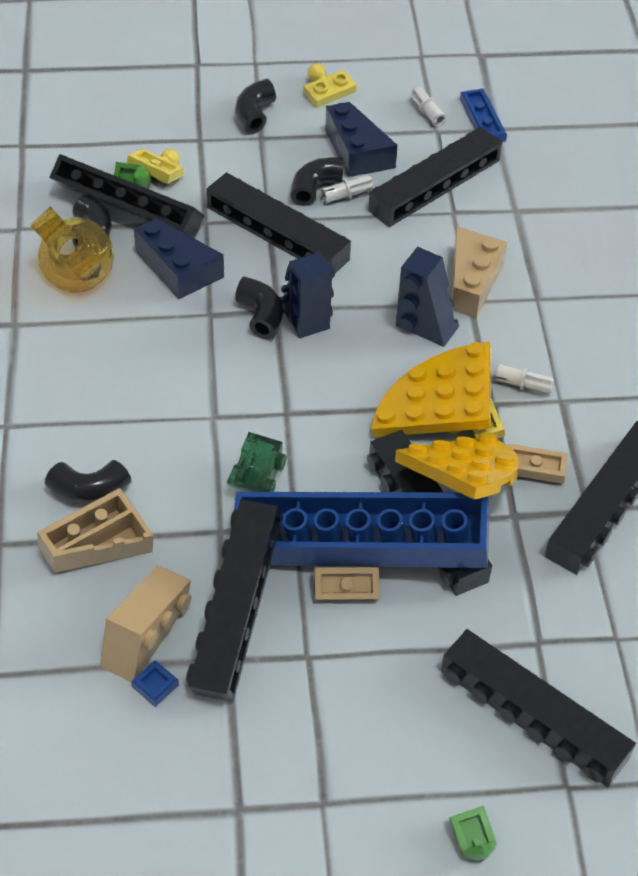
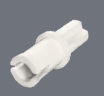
M415 86L410 96L419 106V111L424 115L426 114L435 127L441 126L447 118L445 113L437 106V101L430 97L422 87Z
M363 176L350 181L343 179L342 183L321 188L323 200L328 204L329 202L346 197L351 199L352 195L372 190L373 181L370 176Z
M499 364L495 379L496 382L519 386L520 390H524L526 387L550 393L554 385L552 377L529 372V368L522 370Z

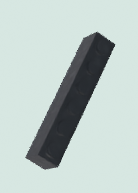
M482 127L467 133L464 137L454 143H450L444 149L430 155L425 160L394 176L384 184L375 187L369 194L368 211L390 228L499 162L502 141Z
M59 154L49 177L65 188L82 195H89L97 201L144 220L151 221L157 218L194 239L205 216L195 207L62 154Z
M226 172L206 188L208 209L298 259L321 252L325 260L331 262L335 273L350 260L351 240L243 182L241 179Z
M638 421L634 423L549 538L544 557L575 575L580 572L583 566L589 567L597 554L595 550L597 546H604L612 533L610 529L612 525L618 526L627 511L624 508L627 504L633 505L638 498Z
M403 430L370 441L367 462L370 469L378 473L385 492H443L437 481L395 462L396 450L409 448L411 444ZM488 559V568L438 567V569L440 570V577L444 585L450 586L454 594L458 596L489 583L492 564Z
M240 499L238 510L234 509L230 520L231 535L229 539L224 541L222 547V558L224 560L221 570L218 569L214 575L213 587L215 592L213 599L209 600L205 607L204 617L206 624L204 631H200L196 639L197 656L195 663H191L187 671L186 680L189 683L188 687L196 695L234 702L283 520L278 506Z
M466 629L444 654L441 672L451 683L459 684L467 689L477 701L490 705L499 712L503 719L510 723H516L526 730L533 740L543 742L552 748L562 760L575 764L594 782H601L606 787H609L630 759L636 742L470 630Z

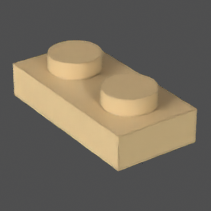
M508 444L519 458V477L564 483L568 453Z
M315 566V600L379 599V567Z

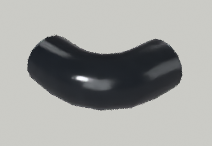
M263 79L247 86L237 97L235 113L240 124L248 133H257L264 128L267 118L260 108L276 101L275 88L269 79Z
M319 158L304 164L294 175L291 185V200L297 205L307 206L316 200V191L319 185L342 183L343 158Z
M83 195L75 202L73 215L85 225L72 234V242L82 255L90 256L109 238L112 222L108 210L99 201L89 195Z
M246 276L242 277L236 289L235 300L237 303L250 306L256 310L249 323L251 331L260 338L271 339L280 327L284 312L280 296L269 285Z
M111 460L100 470L88 474L74 470L65 462H59L49 470L45 478V486L56 495L71 502L90 504L118 488L123 490L131 483L129 472L116 460Z

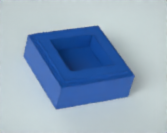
M154 660L131 681L132 688L156 707L179 686V680Z

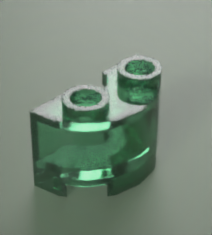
M248 432L241 448L237 465H234L227 480L228 486L246 492H274L276 487V480L274 479L277 471H283L287 460V455L282 453L283 442Z

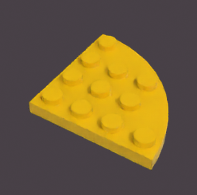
M473 342L466 346L448 350L411 368L394 383L378 405L371 428L373 437H383L399 430H403L405 435L491 428L490 342Z
M481 433L479 438L457 437L456 441L450 442L435 440L431 445L410 444L409 448L396 450L395 462L474 500L499 493L502 485L512 486L518 477L519 458L509 446L497 440V436L491 433Z

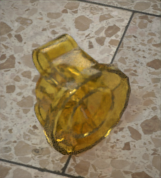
M48 207L30 224L42 238L38 251L39 267L46 279L60 290L73 293L90 290L100 284L110 272L114 259L113 244L106 231L94 221L79 217L63 220L51 207ZM77 238L78 245L74 252L68 255L59 254L64 243Z

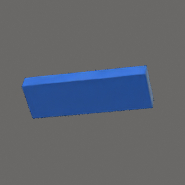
M482 88L462 91L460 93V100L475 130L482 127L500 141L506 142L507 133L485 90Z

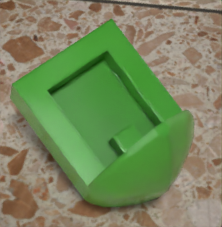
M116 162L114 176L145 188L149 186L151 176L146 167Z
M484 805L449 817L463 857L474 861H484L491 855L497 842Z

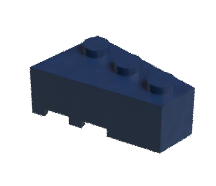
M351 102L326 106L325 130L338 157L343 158V168L348 177L396 168L398 145Z
M157 218L134 228L136 253L178 299L224 278V254Z
M417 246L402 265L396 326L445 347L459 328V322L453 316L454 302L453 299H449L447 291L450 285L443 257Z
M321 252L289 261L284 277L288 283L281 287V291L284 293V296L280 297L283 311L299 339L330 329V317L333 316L331 298L334 297L332 278L335 277V272L331 262H327Z

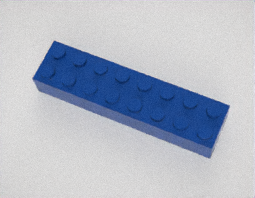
M236 492L234 509L238 510L240 499L278 506L283 516L271 565L488 568L490 520L488 497L474 500L462 493Z

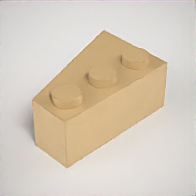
M457 226L452 283L453 311L474 318L478 317L504 265L508 242Z
M121 488L37 532L39 550L54 573L153 552L154 535Z
M157 565L106 618L100 667L130 682L144 670L180 614L184 613L189 607L192 596L189 594L191 580Z

